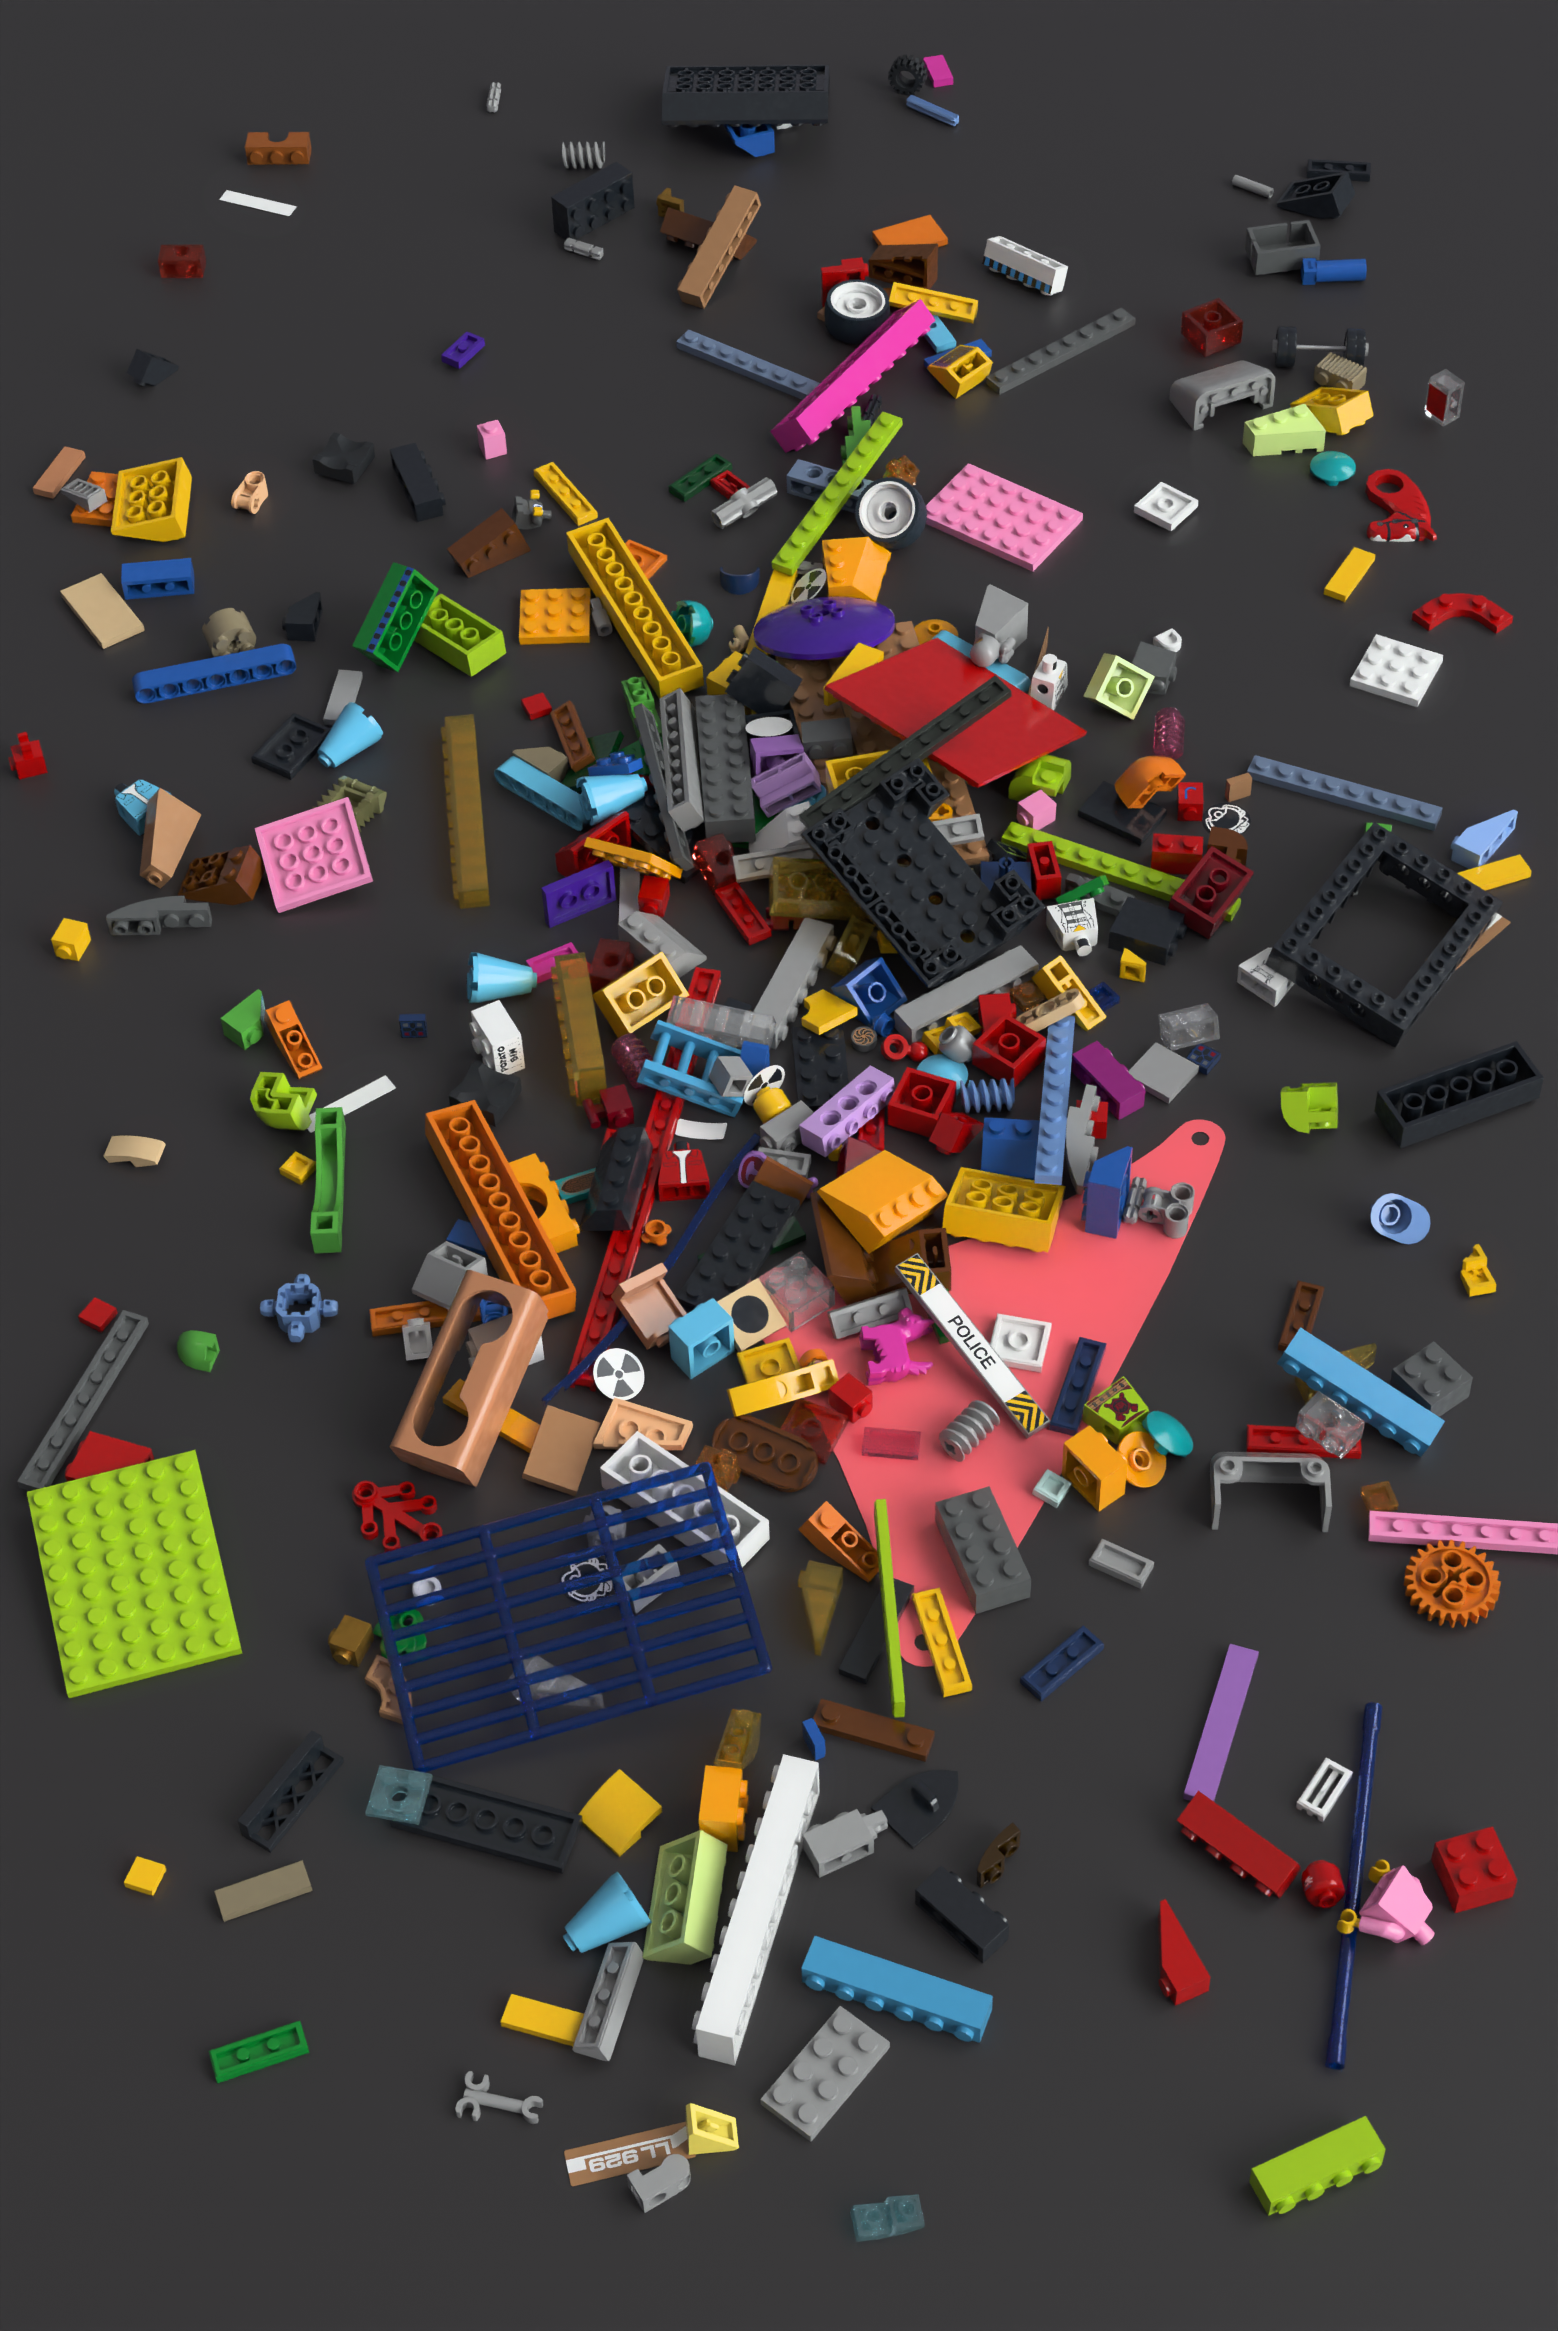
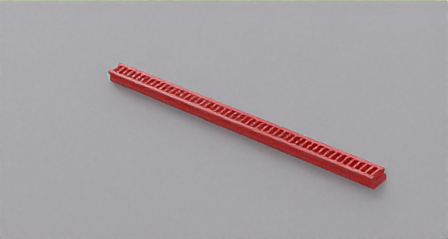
M695 968L688 990L689 996L685 999L677 1027L705 1037L721 985V971ZM671 1046L665 1066L677 1070L683 1050ZM694 1054L687 1074L693 1076L698 1056ZM658 1089L645 1127L653 1146V1151L631 1230L612 1232L567 1375L570 1388L579 1385L590 1387V1391L596 1392L597 1385L593 1375L594 1364L603 1352L609 1350L620 1314V1309L611 1295L620 1283L631 1278L642 1242L641 1235L645 1232V1226L648 1223L658 1190L662 1155L665 1151H670L678 1119L683 1109L685 1099Z

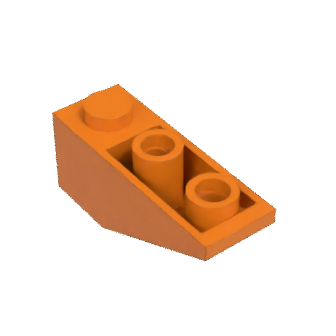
M288 1000L265 1010L264 1021L275 1043L297 1078L301 1079L322 1070V1066L290 1001Z
M827 1501L798 1529L818 1550L863 1580L870 1582L879 1572L877 1550Z

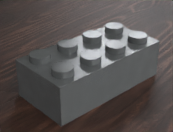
M990 1486L935 1502L936 1525L975 1614L1030 1598L1031 1577Z

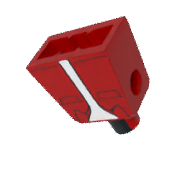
M678 1141L674 1144V1151H665L662 1155L658 1180L660 1202L710 1198L709 1177L702 1153L699 1149H690L688 1142Z

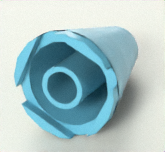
M349 702L343 708L317 751L319 754L318 760L327 768L329 766L332 768L339 766L382 738L383 731L371 715L367 718L362 714L364 709L356 703Z
M638 774L585 776L578 778L576 781L577 788H582V793L578 795L580 805L586 820H591V826L602 822L644 798L645 792L648 790L644 777L640 778Z
M471 952L469 955L468 965H473V968L470 967L469 973H467V998L470 999L469 1003H480L531 993L532 988L537 986V973H533L532 967L477 952Z
M617 1871L606 1880L564 1927L567 1933L563 1935V1938L572 1951L578 1948L583 1953L647 1927L652 1921Z

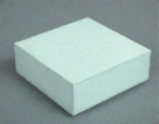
M1047 1469L1033 1489L1032 1494L1057 1508L1071 1488L1072 1483Z

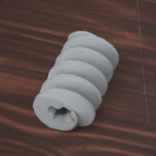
M563 142L562 160L565 168L568 169L572 163L573 168L577 169L580 163L581 168L585 169L588 163L589 167L593 169L596 163L598 168L601 169L603 163H605V142H602L601 148L598 147L597 142H594L592 148H590L589 142H586L584 148H582L580 142L577 143L576 148H574L572 142H569L568 148H566Z
M979 1400L972 1401L968 1408H965L961 1415H958L954 1422H951L947 1429L942 1430L939 1434L943 1449L954 1460L962 1462L965 1459L964 1454L969 1455L972 1452V1447L976 1448L979 1445V1440H984L987 1437L986 1433H991L994 1430L993 1425L998 1426L1000 1424L998 1414L985 1402Z

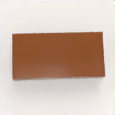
M768 1156L753 1180L800 1200V1206L814 1183Z

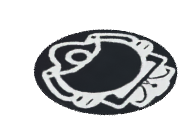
M1232 803L1215 804L1208 808L1203 815V824L1209 832L1213 826L1231 829L1243 834L1248 830L1251 823L1248 812L1241 806Z
M582 1556L572 1560L564 1567L560 1576V1586L563 1593L572 1601L591 1604L603 1600L612 1592L615 1586L614 1578L616 1575L613 1567L606 1560L596 1556Z

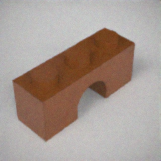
M248 132L245 144L248 165L309 164L312 150L309 132H289L288 137L281 142L270 141L268 132Z

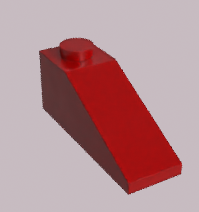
M1164 1899L1160 1901L1158 1914L1159 1986L1165 1997L1170 1996L1176 2006L1208 1992L1211 1977L1167 1900Z

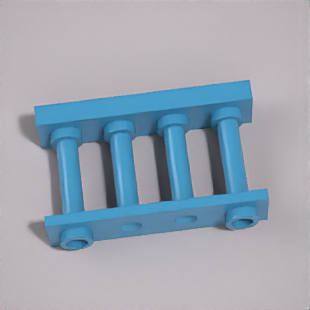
M658 1020L650 1039L658 1041L653 1060H645L637 1082L735 1118L744 1097H722L714 1084L711 1083L709 1075L717 1056H740L741 1050L679 1028L671 1023ZM668 1045L683 1050L677 1070L662 1065ZM693 1054L707 1059L702 1079L687 1074Z

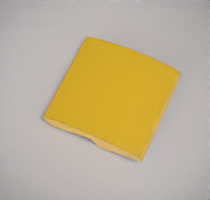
M619 1769L600 1787L578 1815H582V1824L620 1857L641 1838V1831L662 1813V1806Z

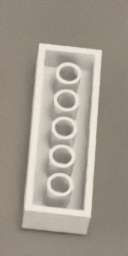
M638 1431L600 1467L603 1488L731 1577H734L770 1539L768 1519Z

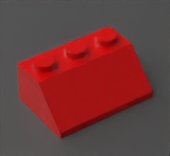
M623 811L610 816L596 824L595 827L580 835L567 846L562 847L555 853L557 871L564 877H568L595 864L604 862L603 858L592 855L593 850L584 847L587 837L632 848L629 813Z

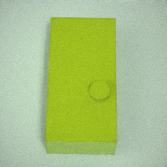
M439 594L434 598L414 639L415 642L471 677L506 654L503 632L443 594Z

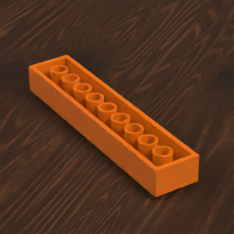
M472 1100L425 1113V1135L500 1280L530 1289L539 1294L549 1310L547 1313L548 1319L575 1312L576 1289L476 1101Z

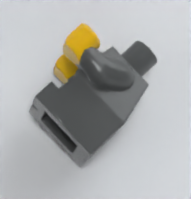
M530 490L528 500L515 496L512 518L518 529L528 530L541 527L543 519H551V510H543L542 503L536 500L540 498L539 490Z

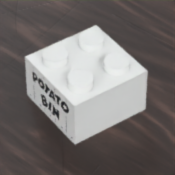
M500 1000L472 1010V1022L469 1023L471 1032L475 1037L472 1040V1045L477 1054H482L483 1063L499 1073L508 1075L524 1069L525 1063L521 1034Z

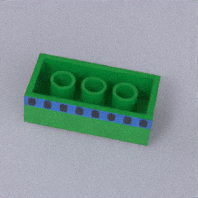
M393 562L352 647L377 666L399 672L439 589L414 568Z

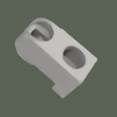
M680 2154L667 2156L661 2166L643 2176L639 2169L627 2174L628 2187L644 2213L684 2190L689 2185L691 2179L688 2160Z

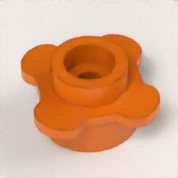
M651 1220L646 1224L645 1233L641 1235V1240L644 1243L651 1242L660 1247L667 1244V1235L672 1232L671 1226L661 1220Z

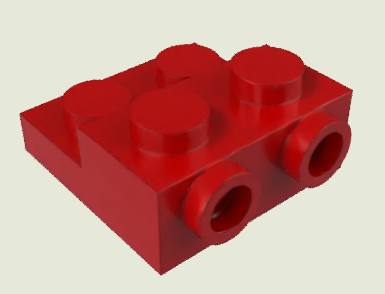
M862 257L843 259L839 266L821 268L822 307L825 306L829 290L836 284L853 279L865 280V276H868L869 272L868 265L863 263Z

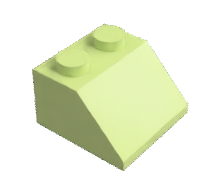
M1104 653L1083 697L1108 710L1134 720L1155 676L1117 655Z

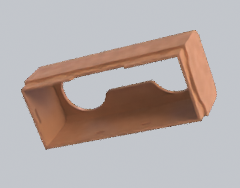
M466 1270L390 1444L391 1450L400 1461L433 1474L477 1487L548 1320L547 1313L549 1310L539 1294L530 1289L476 1271ZM485 1299L512 1308V1321L508 1330L497 1340L480 1346L461 1390L460 1399L465 1403L468 1410V1423L463 1434L456 1441L445 1446H431L422 1442L421 1439L435 1409L434 1403L456 1352L461 1349L481 1300Z

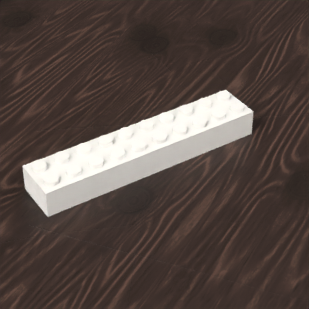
M784 1754L780 1765L775 1764L771 1777V1782L774 1785L772 1791H766L763 1801V1809L766 1810L763 1818L758 1817L755 1825L754 1835L757 1836L755 1844H750L747 1850L746 1872H740L737 1889L740 1892L737 1899L733 1898L731 1900L728 1917H731L728 1927L723 1926L719 1940L722 1948L720 1954H714L710 1968L713 1976L711 1982H706L703 1987L701 2001H704L702 2011H696L692 2024V2029L696 2030L694 2043L698 2046V2056L734 2066L803 1848L802 1834L809 1828L820 1793L819 1763Z

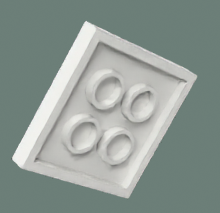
M1376 634L1351 677L1350 686L1418 707L1442 664L1443 655Z

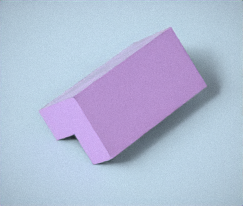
M805 752L751 778L752 788L760 799V807L768 818L822 791L819 772Z

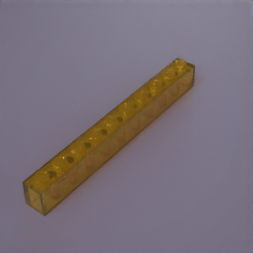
M474 714L445 717V727H441L442 741H447V744H442L443 757L448 758V761H444L445 776L449 775V778H445L446 793H451V795H446L447 809L452 810V813H447L449 828L453 827V830H449L450 845L455 846V848H450L451 863H456V866H451L453 881H457V884H453L454 899H459L460 909L490 906Z

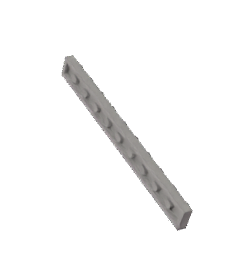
M980 814L932 822L952 846L984 840ZM807 843L732 856L737 883L826 868L825 864Z

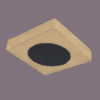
M759 1278L717 1301L733 1318L734 1343L738 1352L746 1350L787 1325Z

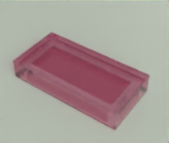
M865 1427L862 1456L918 1461L921 1432Z

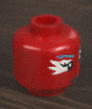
M1317 1860L1310 1863L1302 1872L1301 1882L1306 1899L1311 1905L1330 1908L1343 1898L1345 1887L1340 1870L1335 1864L1324 1860Z

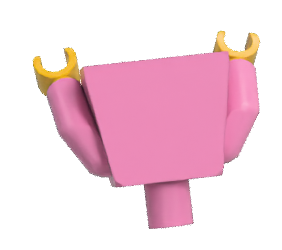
M1386 1860L1377 1861L1375 1867H1371L1368 1874L1369 1879L1377 1883L1359 1912L1362 1916L1361 1919L1357 1918L1353 1910L1345 1909L1341 1913V1920L1337 1923L1338 1931L1343 1934H1350L1357 1927L1360 1932L1376 1935L1391 1940L1394 1943H1400L1414 1937L1421 1946L1427 1944L1435 1934L1424 1922L1432 1910V1903L1425 1895L1420 1880L1412 1876L1404 1865L1390 1870V1865Z

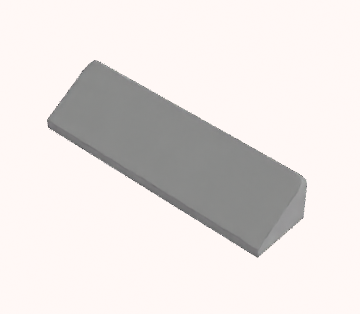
M636 1942L608 1943L572 2048L574 2052L602 2061H610L644 1960L642 1958L643 1952Z

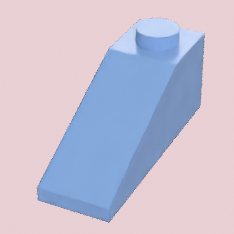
M1513 809L1466 828L1460 836L1457 835L1452 841L1451 861L1468 869L1484 865L1515 829L1518 811Z

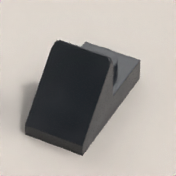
M991 839L986 845V848L993 853L991 855L993 858L991 862H999L1003 857H1005V862H1008V857L1012 858L1014 862H1027V856L1015 846Z

